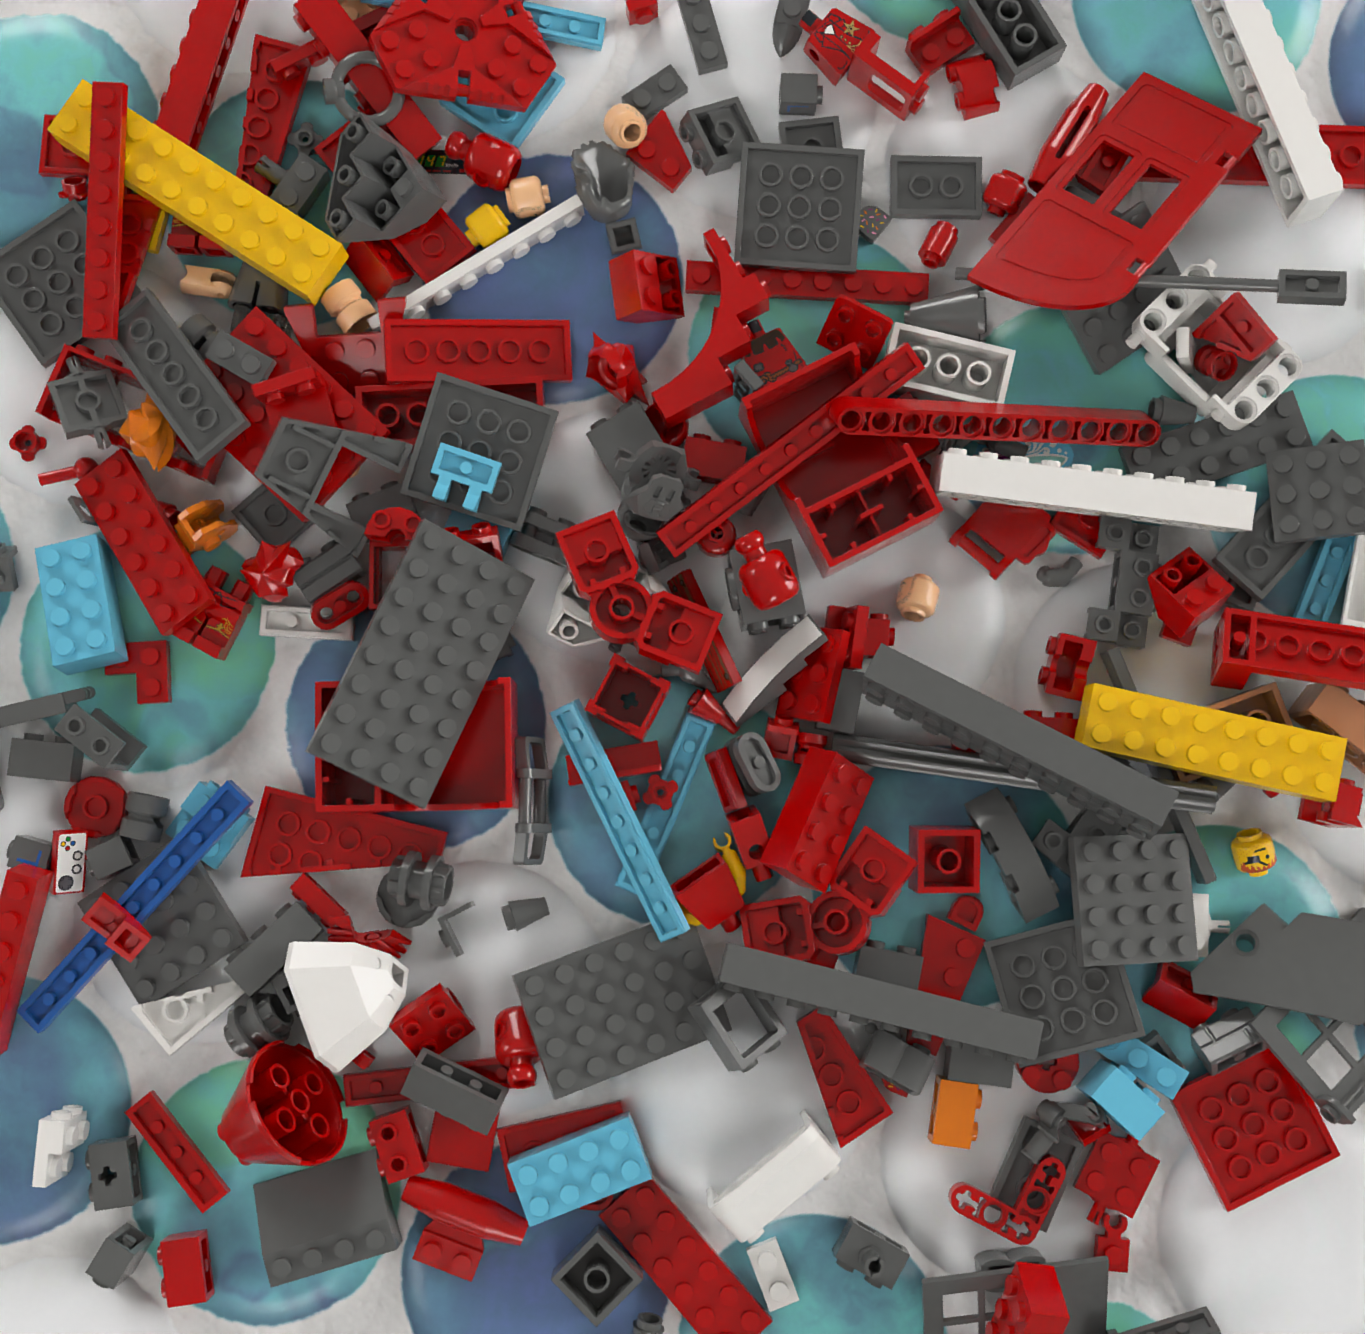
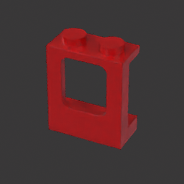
M870 30L852 54L847 80L898 118L905 121L910 113L916 115L924 104V96L930 88L927 85L930 72L925 69L919 79L913 83L876 56L881 36ZM873 75L901 94L905 99L904 104L872 81Z

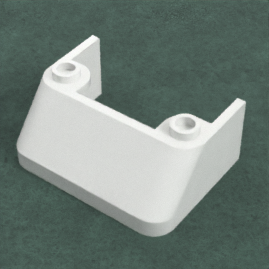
M805 1109L800 1113L804 1125L721 1194L718 1195L712 1186L706 1190L709 1210L740 1243L745 1241L753 1243L764 1233V1226L822 1178L825 1181L829 1180L840 1170L838 1164L841 1158L836 1148Z

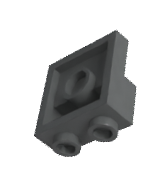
M738 96L687 110L679 123L680 138L685 143L689 142L693 150V164L697 169L702 168L705 176L731 169L735 162L741 161L743 141L761 143Z

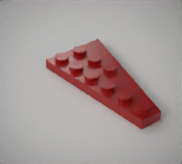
M265 786L240 877L389 867L398 855L406 856L410 850L420 852L422 862H428L432 855L443 856L449 832L376 813L315 812L314 797Z

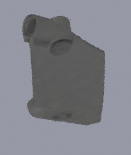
M1264 903L1191 971L1193 993L1260 1004L1360 1026L1365 1022V923L1301 912L1288 925ZM1247 940L1253 945V950L1243 952L1238 949L1236 942Z

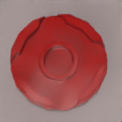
M90 776L74 784L64 801V814L71 825L70 827L72 829L84 828L88 830V838H103L114 834L120 829L122 817L127 816L129 813L125 809L127 801L126 791L118 782L101 776Z

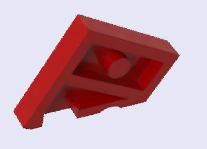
M661 109L647 126V134L644 140L637 147L629 149L626 152V157L630 158V161L671 193H674L691 173L692 166L666 112Z
M1240 292L1233 293L1192 332L1195 338H1203L1215 343L1216 347L1225 351H1233L1237 356L1250 362L1258 359L1278 340V337Z

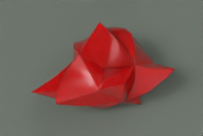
M593 332L594 346L588 355L586 378H591L599 383L622 403H627L633 397L649 406L642 385L648 381L637 369L634 346L619 342L614 344L606 343Z
M261 540L256 557L245 560L241 565L243 569L240 571L246 578L245 582L251 586L258 598L261 597L270 602H282V599L288 597L287 587L293 586L296 571L305 563L300 552L294 547H289L291 541L274 546Z

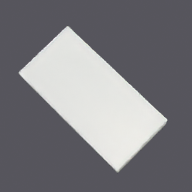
M1178 327L1176 329L1177 361L1180 368L1186 374L1195 373V340L1190 327Z

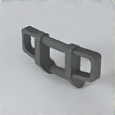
M516 737L515 752L516 778H519L518 823H515L516 835L513 864L541 865L544 860L547 835L552 833V823H546V780L552 779V769L548 768L546 746L543 738ZM529 744L532 746L535 769L530 768ZM532 779L534 780L533 823H531ZM534 833L531 855L528 859L529 834Z

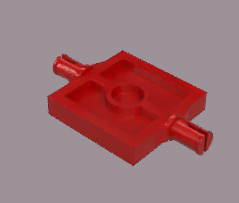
M1107 1133L1095 1140L1072 1185L1074 1188L1089 1195L1094 1201L1086 1219L1096 1225H1099L1106 1208L1117 1210L1133 1219L1160 1163L1159 1159L1144 1152L1138 1145L1139 1141L1129 1134L1124 1138Z

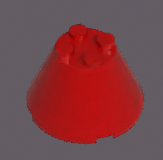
M284 1040L273 1041L259 1049L251 1059L223 1112L221 1123L217 1126V1133L220 1139L226 1142L239 1162L245 1166H249L252 1163L317 1166L336 1156L344 1144L348 1119H343L340 1103L345 1100L340 1086L330 1069L318 1061L310 1049L299 1043L293 1046L285 1044Z

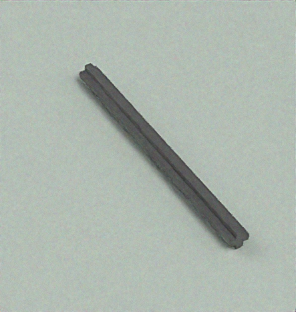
M834 733L831 751L838 752L854 764L1041 790L1037 786V782L1027 777L1026 779H1020L1008 772V767L998 762L996 765L990 764L979 757L980 753ZM1150 777L1179 792L1171 809L1212 814L1215 811L1216 786Z

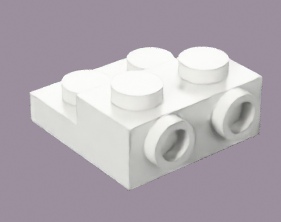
M64 1105L63 1109L51 1111L50 1115L39 1120L32 1187L45 1188L68 1175V1172L72 1169L74 1154L70 1150L83 1144L90 1130V1123L86 1120L87 1111H83V1106Z

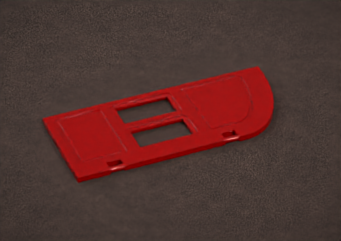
M1143 72L1081 143L1073 155L1061 166L969 272L967 280L1012 300L1051 309L1087 310L1104 307L1119 301L1135 287L1148 268L1150 269L1225 179L1232 167L1240 161L1260 137L1263 129ZM1104 143L1132 157V160L1097 201L1091 204L1064 190V188ZM1224 156L1229 158L1223 167L1217 165ZM1152 167L1180 181V183L1142 229L1116 217L1111 212L1144 173ZM1138 262L1141 265L1135 273L1129 272L1128 270L1134 263Z

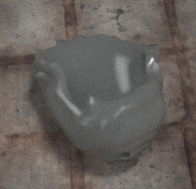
M591 140L589 145L581 144V149L572 151L571 157L573 159L570 162L574 173L577 195L593 220L605 224L616 222L625 217L632 206L635 165L630 161V158L624 157L604 141L596 143Z

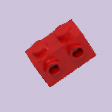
M410 1104L375 1116L368 1122L369 1127L366 1129L370 1145L377 1148L379 1158L376 1159L377 1168L381 1177L386 1176L388 1185L427 1170L429 1162L426 1161L427 1156Z

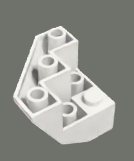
M635 557L639 566L635 581L644 586L650 596L663 590L669 592L654 574H648L647 569L643 568L639 559ZM567 568L558 585L546 632L571 647L603 641L604 639L595 632L590 622V601L579 597ZM623 604L616 605L612 609L617 616H626L630 613V609Z
M294 941L289 943L284 972L314 1057L336 1073L341 1071L382 1035L405 998L409 969L391 954L355 942Z

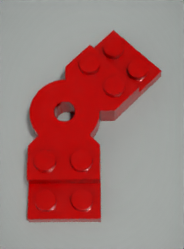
M614 510L555 533V538L567 563V569L579 597L590 601V622L595 632L602 639L614 644L634 642L638 654L667 666L670 663L699 675L723 614L664 590L650 596L646 588L635 581L639 566ZM623 604L630 609V613L626 616H617L612 609L616 605Z
M865 825L838 863L830 881L832 891L821 894L812 903L798 895L744 905L739 910L744 946L804 962L814 961L821 950L837 956L852 954L858 951L868 940L872 927L871 919L886 915L902 892L901 888L919 862ZM842 914L845 918V925L840 931H834L831 927V921L834 916Z

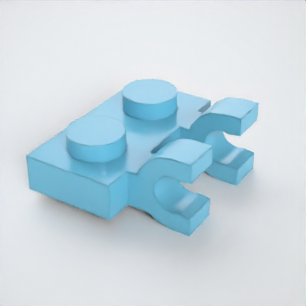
M441 442L431 469L432 474L439 476L432 497L447 503L453 481L469 486L462 507L477 513L482 492L493 493L502 463Z

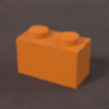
M936 1075L927 1136L932 1144L970 1149L971 1141H976L978 1134V1122L974 1121L975 1110L980 1109L982 1103V1090L978 1089V1084L947 1080L943 1075Z

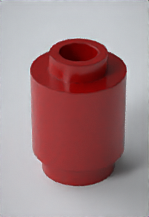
M937 221L936 225L931 226L918 251L921 262L931 269L944 267L958 241V229L946 221Z

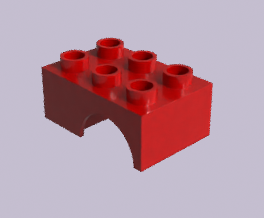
M855 342L741 398L738 417L757 454L765 449L768 443L778 439L863 374L860 363V351ZM880 412L873 417L872 421H877L882 417ZM841 432L833 438L836 443L834 448L797 465L774 483L823 579L932 524L944 511L909 443H902L896 436L849 435Z
M498 677L495 680L486 681L425 809H421L315 756V812L340 814L519 809V778H516L515 738L518 737L517 683L511 677ZM340 681L315 682V730Z

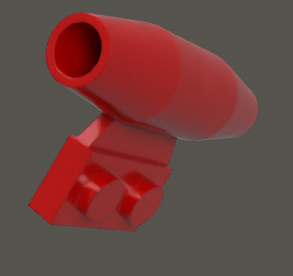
M1097 83L1088 84L1063 112L1040 149L1028 179V186L1034 192L1039 193L1098 125L1109 97L1108 91L1103 86ZM1103 143L1075 175L1078 180L1077 182L1098 196H1101L1115 180L1129 156Z
M415 1175L411 1176L400 1199L432 1219L425 1225L412 1259L470 1282L473 1280L485 1249L483 1239L521 1246L529 1225L526 1218L496 1200L445 1181Z

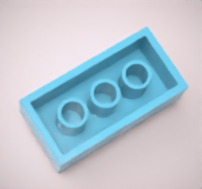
M97 534L35 548L53 667L68 676L128 661L109 545Z
M630 1111L510 1157L507 1163L530 1227L652 1179V1169Z

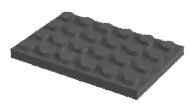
M652 924L511 975L553 1099L557 1100L708 1040L687 1008L716 985L696 926L689 924L691 929L687 932L660 943ZM722 1004L713 1012L726 1032H729L732 1028Z

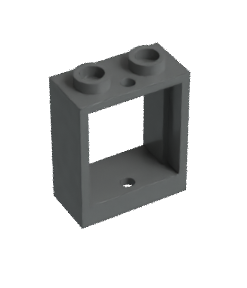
M719 982L687 1008L728 1072L742 1071L744 1073L758 1064L757 1058L764 1052L769 1053L779 1047L781 1044L780 1039L788 1031L767 1000L754 997L756 991L743 988L742 994L768 1033L743 1054H740L713 1012L736 994V992L724 990V983Z

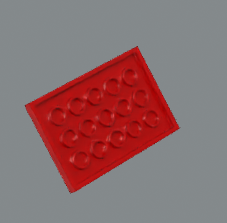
M257 306L230 333L231 336L277 362L268 379L309 366H313L323 375L338 428L385 438L392 433ZM206 358L205 363L251 423L246 430L224 448L255 476L254 472L273 435L265 405L254 397L251 383ZM342 446L315 502L323 506L367 458ZM258 479L303 523L306 524L309 521L299 510Z

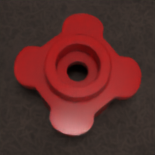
M74 176L61 181L63 191L58 193L60 198H68L69 201L75 199L77 202L87 199L88 184L86 178Z
M25 425L13 435L9 441V446L11 449L18 451L24 461L31 462L35 459V454L40 449L46 448L47 440L44 437H39L35 433L33 426ZM27 441L31 442L29 446H26Z
M659 775L650 776L648 779L650 785L647 792L642 796L643 801L648 805L652 803L659 805L662 810L670 809L672 807V796L678 790L677 783L674 780H662ZM662 789L663 795H658L657 791Z

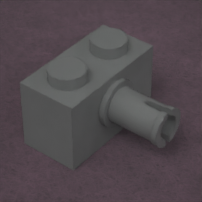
M302 151L290 169H283L266 155L260 158L262 164L257 162L254 172L259 173L277 186L270 198L302 219L306 217L330 182L328 169Z
M852 1216L849 1217L832 1248L833 1254L837 1258L836 1263L840 1267L853 1273L854 1269L865 1274L864 1279L868 1283L879 1289L884 1285L892 1290L910 1256L906 1247Z

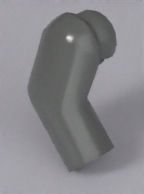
M1071 556L1062 568L1042 566L1038 569L1036 576L1044 586L1064 587L1083 567V564L1077 558Z

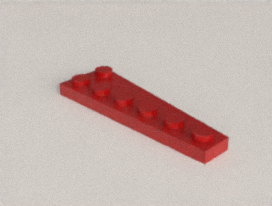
M255 34L250 66V87L247 88L246 99L248 102L246 116L243 118L242 127L244 131L242 145L239 147V166L236 170V177L270 198L275 184L259 173L254 172L257 162L262 164L260 158L263 155H266L270 160L281 166L288 144L287 137L292 131L312 65L301 69V74L294 79L277 81L269 61L299 47V45Z

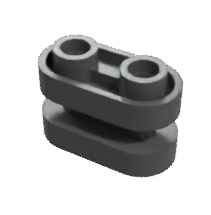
M531 506L524 522L526 527L523 534L513 532L508 544L552 564L566 567L567 563L555 538V533L576 524L564 518H559L558 521L547 517L548 513L546 511ZM538 531L553 537L552 544L549 545L534 539L536 532Z
M748 732L726 742L724 747H727L744 795L749 797L758 796L773 791L779 786L781 772L761 735L755 732Z

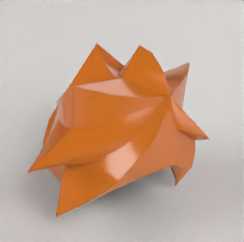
M148 393L145 402H141V408L128 411L127 419L118 431L122 438L131 446L133 454L138 457L147 458L154 471L157 466L159 472L170 460L177 433Z

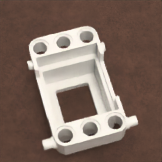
M1208 259L1203 265L1191 264L1180 276L1216 277L1212 272L1217 268V264L1212 259ZM1167 288L1132 323V334L1126 339V344L1132 349L1141 344L1148 351L1144 356L1145 362L1188 404L1196 406L1197 413L1200 416L1206 417L1211 414L1214 420L1221 422L1230 430L1242 429L1254 421L1300 375L1303 368L1302 360L1288 343L1283 342L1278 337V340L1254 361L1250 362L1236 355L1238 367L1235 374L1226 381H1220L1206 393L1168 354L1176 348V329L1178 327H1190L1192 332L1198 328L1226 301L1224 296L1229 291ZM1166 299H1172L1176 303L1177 309L1168 307ZM1144 320L1153 322L1155 331L1147 329L1144 325ZM1206 340L1209 344L1216 345L1215 343ZM1278 364L1286 367L1288 376L1281 374ZM1257 386L1265 389L1266 398L1258 394ZM1235 407L1243 410L1245 419L1237 417Z

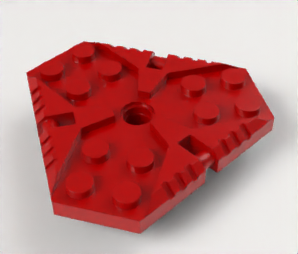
M395 0L368 38L394 93L451 102L455 101L456 96L466 97V104L523 113L526 112L557 66L546 42L543 40L541 32L538 30L536 22L533 20L531 12L525 10L523 6L524 0H427L426 3L422 0ZM512 9L514 16L508 17L506 11ZM456 34L464 35L468 41L461 40ZM458 77L467 78V85L458 83Z

